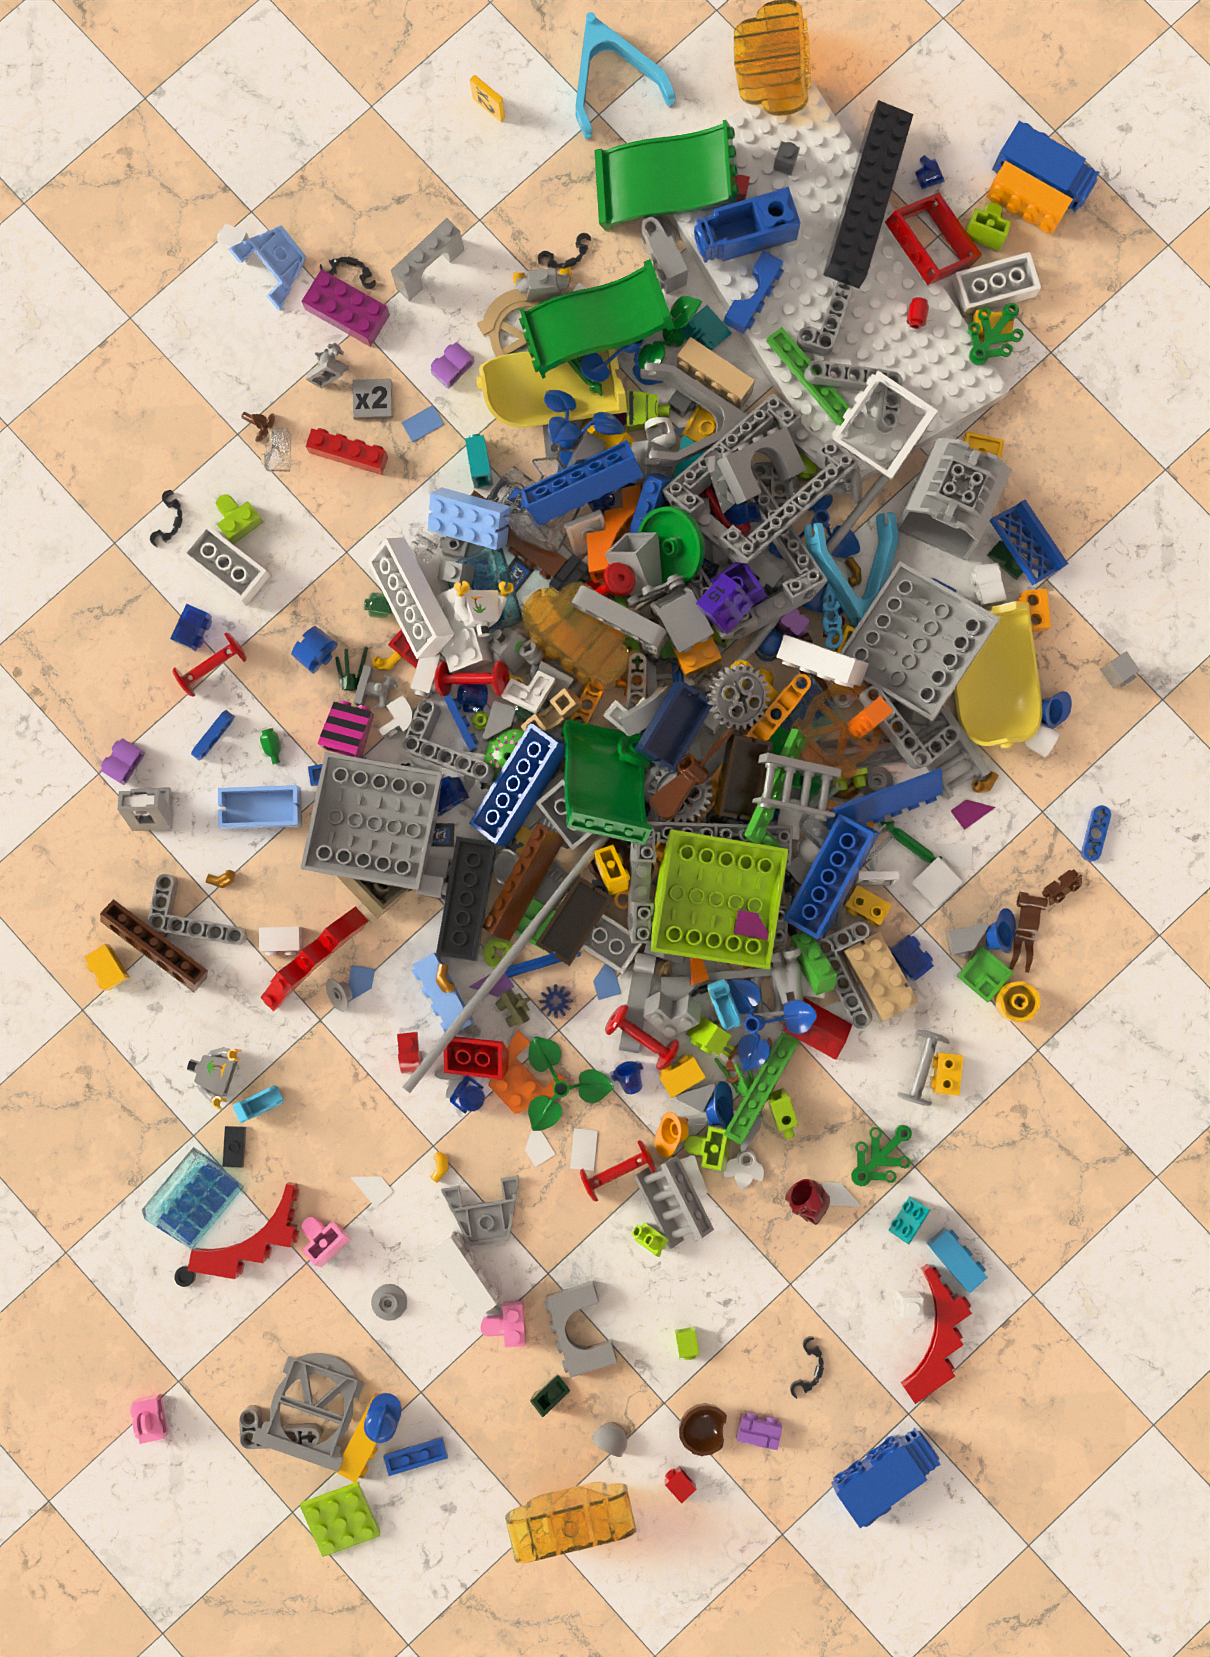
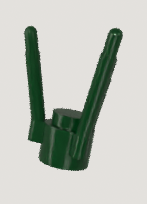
M368 647L364 648L357 678H355V674H350L348 649L344 650L345 674L342 673L339 657H335L342 690H357L363 666L365 665Z

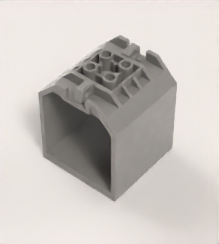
M938 438L922 466L897 522V529L901 533L966 560L980 543L1012 470L997 455L990 452L986 455L968 447L969 443L965 441Z

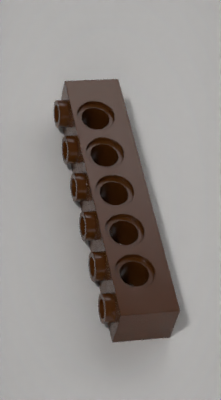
M114 899L100 913V922L193 993L207 979V969Z

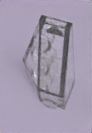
M272 428L264 446V453H261V464L264 465L267 471L290 472L291 433L288 428Z

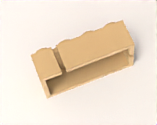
M692 337L689 338L677 355L676 367L738 409L741 410L751 396L755 380Z
M879 931L861 940V943L857 942L841 951L880 1021H885L919 1002L911 987L905 986L908 982Z

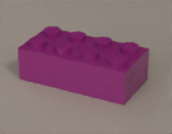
M322 269L301 301L306 311L370 347L390 316L386 305Z

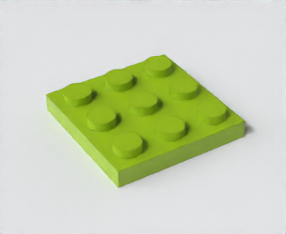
M359 1481L300 1503L301 1511L322 1557L380 1536V1529Z

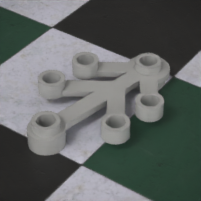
M675 574L667 578L666 583L655 588L652 585L645 586L641 589L644 597L639 598L638 595L630 597L627 600L630 605L627 609L642 616L640 610L648 604L664 597V593L667 595L681 589L685 585L683 582L684 577Z

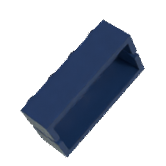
M684 681L674 682L634 750L648 760H652L654 764L663 770L674 772L709 714V710L713 707V705L707 704L710 699L701 693H696L697 690Z

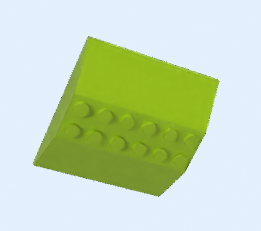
M670 829L656 888L651 951L770 970L789 849ZM738 910L758 913L769 933L768 940L734 934Z

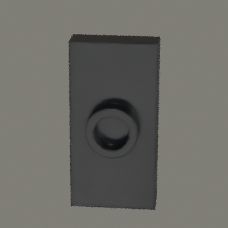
M225 1126L222 1167H244L246 1127Z

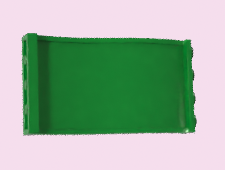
M722 120L723 123L697 132L644 139L618 145L607 150H602V148L594 150L599 225L605 231L612 230L613 226L638 219L688 213L729 202L736 203V195H739V188L735 182V176L738 175L736 164H734L736 148L733 145V139L735 138L733 126H730L727 120Z
M651 259L644 261L642 268L616 281L553 297L527 311H524L523 308L520 309L522 318H519L522 329H526V332H523L527 344L530 343L531 345L528 346V351L531 358H535L532 364L535 372H540L542 379L546 378L545 373L575 358L623 347L652 336L664 328H667V331L675 328Z
M566 719L561 731V736L564 737L566 758V827L645 845L652 831V826L647 823L645 813L644 768L629 762H622L617 751V745L621 736L624 735L625 737L627 735L624 732Z

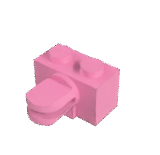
M309 1217L304 1220L301 1226L303 1233L311 1241L302 1251L318 1267H323L351 1240L342 1227L334 1222L325 1227L319 1219Z
M524 1300L503 1302V1315H492L483 1318L480 1327L483 1335H504L505 1348L526 1345Z
M161 1393L138 1398L132 1403L130 1413L131 1417L134 1418L133 1430L136 1439H139V1444L164 1439L169 1434Z

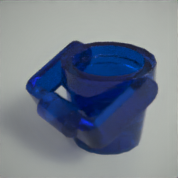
M923 155L920 158L922 168L915 172L922 190L945 182L936 159L930 160Z
M485 684L459 686L457 700L459 704H463L464 712L474 713L483 711L488 700V689Z
M627 1061L621 1063L614 1071L610 1072V1076L614 1082L618 1081L626 1094H635L643 1087L640 1073L644 1068L640 1061Z
M465 1076L453 1091L450 1102L465 1114L467 1111L479 1110L485 1102V1094L482 1090L484 1086L472 1077ZM469 1081H471V1082H473V1083L475 1084V1085H469V1086L466 1087V1085L469 1083Z

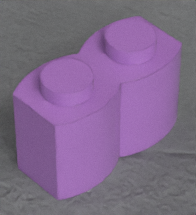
M455 342L453 345L450 344L446 347L442 357L436 358L432 362L431 374L449 389L473 365L474 357L458 342Z
M121 738L120 741L118 740L114 743L112 754L103 760L101 772L125 785L133 774L134 769L141 762L145 752Z

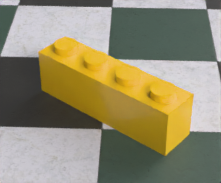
M377 1393L373 1395L342 1456L343 1461L339 1471H334L353 1482H357L359 1477L364 1478L369 1468L366 1466L368 1459L373 1460L378 1450L375 1447L376 1442L370 1440L364 1431V1422L372 1400L379 1395Z

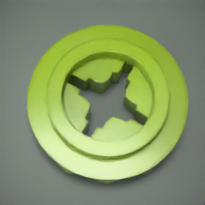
M499 937L489 940L483 949L484 960L492 968H496L502 960L500 957L492 959L496 953L493 946L499 950L506 947L502 953L503 957L513 946L510 941Z

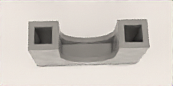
M448 218L441 222L391 269L396 289L409 302L423 289L421 283L422 274L436 257L442 254L451 263L464 251L461 232Z
M776 427L768 431V436L766 437L761 434L752 439V444L749 445L747 441L737 446L738 451L734 452L731 449L722 454V459L716 461L737 505L762 493L751 469V460L755 452L769 457L781 482L806 470L787 427L781 430Z
M593 1281L547 1295V1301L544 1302L547 1314L551 1313L553 1321H550L553 1333L557 1332L559 1340L556 1341L559 1353L563 1352L565 1359L562 1361L565 1373L569 1372L570 1378L617 1363L611 1339L591 1346H581L574 1343L566 1331V1322L572 1313L599 1303Z

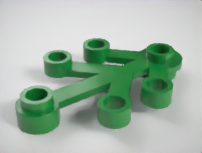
M1008 303L1004 306L1002 317L993 330L989 320L991 310L987 307L980 309L978 318L982 323L985 341L981 345L978 336L980 330L979 323L971 322L967 328L973 346L969 352L971 363L982 365L988 358L1009 357L1011 355L1013 347L1008 343L1003 344L999 349H989L992 344L1004 342H1020L1023 338L1024 333L1018 328L1014 329L1012 333L999 335L1008 321L1016 319L1019 308L1015 303ZM982 312H986L988 316H983ZM971 327H975L977 330L973 331ZM1017 333L1020 335V337L1017 338L1014 336V334ZM1007 348L1009 352H1004L1003 349ZM976 353H981L982 356L979 357L976 355Z
M897 1126L895 1136L881 1151L879 1149V1139L882 1136V1131L877 1127H872L869 1130L871 1137V1161L866 1166L865 1153L868 1150L867 1144L859 1141L855 1145L857 1167L853 1169L851 1179L857 1186H866L871 1180H885L888 1183L896 1181V1173L892 1170H887L885 1173L872 1172L877 1166H900L906 1169L911 1164L910 1159L906 1156L886 1158L901 1141H908L911 1138L912 1131L908 1126ZM875 1129L879 1131L877 1137L872 1136V1131ZM902 1130L907 1131L906 1137L900 1135ZM860 1144L865 1146L863 1151L858 1150ZM906 1158L908 1163L902 1166L901 1160ZM860 1173L865 1174V1178L863 1180H859L858 1175ZM888 1173H893L894 1177L892 1180L887 1179Z

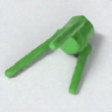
M714 1058L724 1075L729 1079H733L719 1059ZM735 1064L734 1067L739 1080L732 1085L736 1093L739 1092L741 1097H745L754 1081L753 1071L748 1070V1079V1077L743 1076L738 1064Z

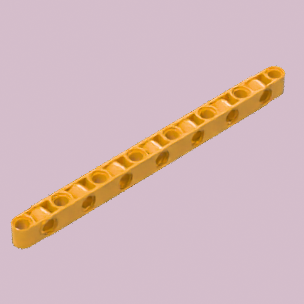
M799 674L793 678L770 704L769 708L766 709L764 712L765 716L761 715L759 718L760 722H756L745 736L768 740L810 688V678L805 674ZM797 679L805 680L806 687L804 689L796 686ZM771 710H779L781 714L780 719H772L770 715ZM723 763L710 777L712 781L710 786L714 790L709 793L713 794L714 798L708 799L712 806L705 807L708 812L715 805L720 780L719 774ZM698 792L694 798H697L700 792ZM702 812V818H704L707 813ZM695 817V822L700 823L701 819ZM657 842L655 844V850H657L656 863H652L654 871L651 873V881L659 873L666 847L665 842ZM629 881L628 889L616 893L614 896L615 904L619 908H628V903L625 905H621L618 903L617 898L620 894H626L628 896Z

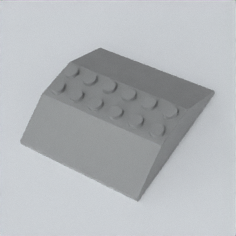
M899 561L840 653L869 663L863 678L865 683L870 686H878L886 696L923 717L934 721L1001 618Z
M325 752L300 869L419 890L430 855L438 815L442 772Z

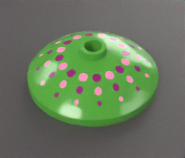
M508 729L494 736L488 743L484 754V762L494 770L493 781L496 780L507 762L506 755L512 754L524 731Z

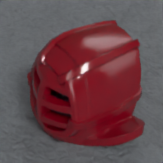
M803 1179L790 1187L785 1196V1200L789 1202L792 1212L814 1225L820 1222L830 1204V1196L824 1188L815 1180Z

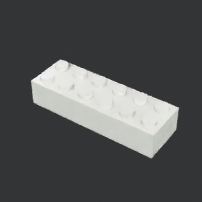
M405 537L386 538L368 560V564L416 658L435 657L455 634Z

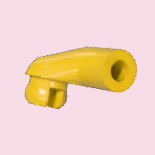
M394 651L388 659L380 658L379 656L374 657L372 664L377 670H391L402 657Z
M442 1152L435 1153L433 1157L436 1161L437 1169L430 1178L436 1183L449 1170L448 1157Z

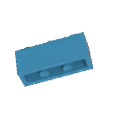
M943 1228L926 1244L968 1293H971L988 1278L984 1274L986 1269L979 1261L976 1263L971 1258L972 1252L966 1245L962 1247L957 1242L960 1238L952 1229L948 1231L946 1228Z

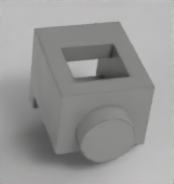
M446 536V538L442 537L439 548L442 549L444 556L466 561L471 543ZM452 542L457 543L455 548L450 547Z

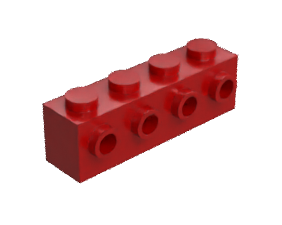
M311 428L305 446L310 454L383 475L388 460L386 451L379 445L369 446L359 439L352 441L342 434H329L327 430L322 428L317 430Z

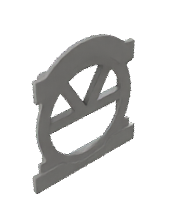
M312 1353L296 1359L288 1357L283 1369L286 1377L278 1386L272 1399L270 1421H264L262 1429L256 1428L252 1442L338 1472L343 1457L339 1456L341 1447L337 1444L348 1430L353 1415V1399L360 1397L364 1382L357 1380L349 1366L332 1355ZM309 1375H325L332 1379L336 1386L313 1405ZM298 1379L301 1380L304 1402L285 1396L288 1388ZM339 1393L342 1394L344 1400L343 1415L322 1409ZM284 1404L340 1425L329 1439L313 1446L299 1445L293 1442L282 1428L280 1406Z

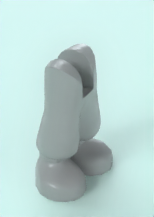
M800 947L785 948L783 954L782 949L773 950L771 962L773 967L771 971L783 1006L790 1002L788 992H794L795 1000L803 1001L801 965L797 961V957L801 954ZM783 954H784V957H785V959H786V961H787V965H786V966L784 965V962H783Z

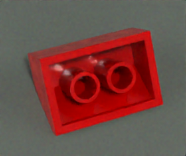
M803 997V1002L811 1005L817 1013V1018L807 1032L802 1034L790 1032L786 1024H784L781 1031L837 1060L853 1024Z
M455 1036L444 1049V1073L502 1080L509 1069L508 1049L503 1041Z

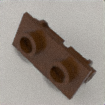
M1074 869L1072 871L1068 870L1058 878L1062 883L1060 886L1054 880L1044 887V891L1041 893L1045 898L1049 897L1050 906L1054 903L1058 904L1064 900L1065 895L1069 892H1075L1081 887L1082 875L1078 876Z

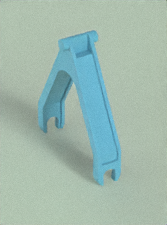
M589 12L586 15L575 106L576 119L585 139L593 137L591 134L593 129L584 109L589 66L592 58L599 52L607 50L616 52L659 86L667 106L675 104L674 99H676L666 72L596 18L593 12Z
M887 512L888 525L885 522V513L876 516L879 542L865 593L861 598L856 596L828 552L822 523L813 524L814 536L811 524L804 527L806 548L827 578L826 585L828 583L831 584L836 600L839 601L840 607L853 628L857 627L889 578L899 541L896 516L893 512Z

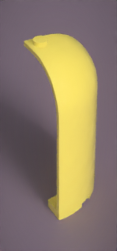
M616 348L596 353L605 362L616 353ZM529 351L502 355L490 359L479 367L480 377H476L478 389H482L489 411L500 422L512 427L526 428L549 424V420L552 417L557 416L565 419L564 411H553L545 404L544 396L548 390L564 391L574 398L576 408L569 410V421L592 418L598 412L610 414L627 412L626 394L622 380L616 375V370H619L617 357L606 365L610 370V376L605 381L599 382L602 384V396L591 392L590 385L585 384L568 362L545 373L546 378L542 379L540 372H535L532 364L535 358H531Z
M1019 601L992 606V610H987L1000 617L1001 620L954 689L960 726L971 741L982 746L1001 745V749L1011 748L1013 743L1031 739L1037 733L1041 724L1042 699L1029 602Z

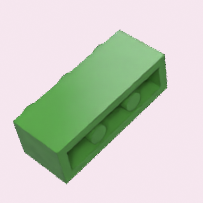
M806 932L791 936L790 947L801 948V954L797 957V961L801 965V971L814 993L819 995L834 990L837 974L814 937Z

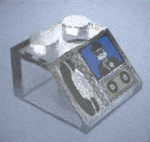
M513 466L501 477L486 500L511 506L510 519L517 523L528 513L520 490L536 482Z

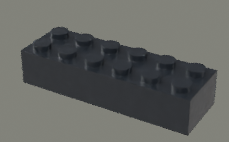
M456 837L436 950L437 955L477 961L493 873V863L497 850L495 843Z

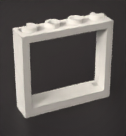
M878 371L876 375L872 374L867 380L866 384L868 386L865 391L858 393L854 400L857 403L853 409L848 408L843 416L844 422L841 426L838 424L832 433L834 436L832 440L892 480L937 415L938 410ZM879 383H882L926 412L888 470L842 439Z

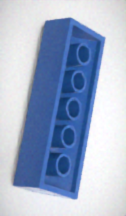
M626 440L520 490L525 507L536 527L548 523L553 518L564 516L568 511L575 508H581L592 500H598L611 491H617L628 483H634L643 477V474Z
M530 723L469 824L496 845L508 848L565 756V743Z
M942 769L933 770L828 810V812L835 813V817L827 818L825 821L829 832L839 814H843L865 825L871 821L876 824L884 821V816L889 814L892 818L902 814V810L905 808L911 811L920 807L919 803L924 801L926 805L937 801L936 797L943 794Z
M839 814L783 920L816 939L824 938L880 832L864 823Z

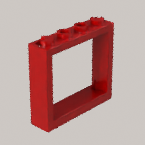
M940 193L895 210L885 221V224L927 285L971 267L982 256ZM927 211L960 258V261L939 270L905 220Z

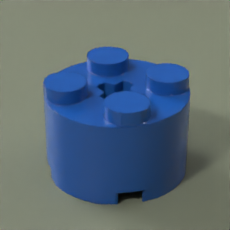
M317 626L311 627L302 635L304 639L301 643L297 641L291 653L298 662L313 674L317 672L322 664L327 665L333 657L331 653L338 646L336 641Z

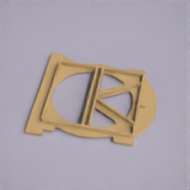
M518 289L503 293L492 302L484 315V319L477 323V326L484 337H490L491 346L496 357L510 354L527 344L523 332L504 322V318L515 309L526 307L529 310L546 300L527 302L526 293H520ZM502 329L519 339L501 348L499 330Z

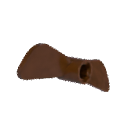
M729 727L725 730L700 761L693 755H687L682 758L678 764V770L681 773L650 798V808L657 815L665 820H671L677 815L694 785L706 782L709 771L703 765L732 735L734 729Z

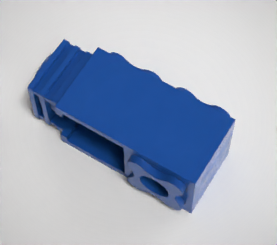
M1018 121L999 152L992 168L998 174L1005 161L1011 163L1072 198L1073 200L1068 209L1074 210L1075 213L1085 203L1097 183V176L1100 173L1095 171L1094 168L1088 167L1084 163L1086 158L1049 138L1046 133L1039 132L1033 129L1030 124Z
M786 187L713 209V214L709 215L708 218L705 216L701 220L696 219L694 235L697 248L703 257L704 263L708 260L713 261L714 258H722L724 262L797 240L801 222L790 189Z
M913 1428L912 1431L901 1438L897 1435L895 1437H888L881 1445L870 1450L866 1454V1458L861 1461H855L846 1470L838 1473L833 1478L834 1481L831 1484L836 1495L861 1529L863 1526H870L877 1518L888 1513L892 1505L926 1482L927 1478L925 1476L941 1464L938 1461L939 1456L923 1433Z

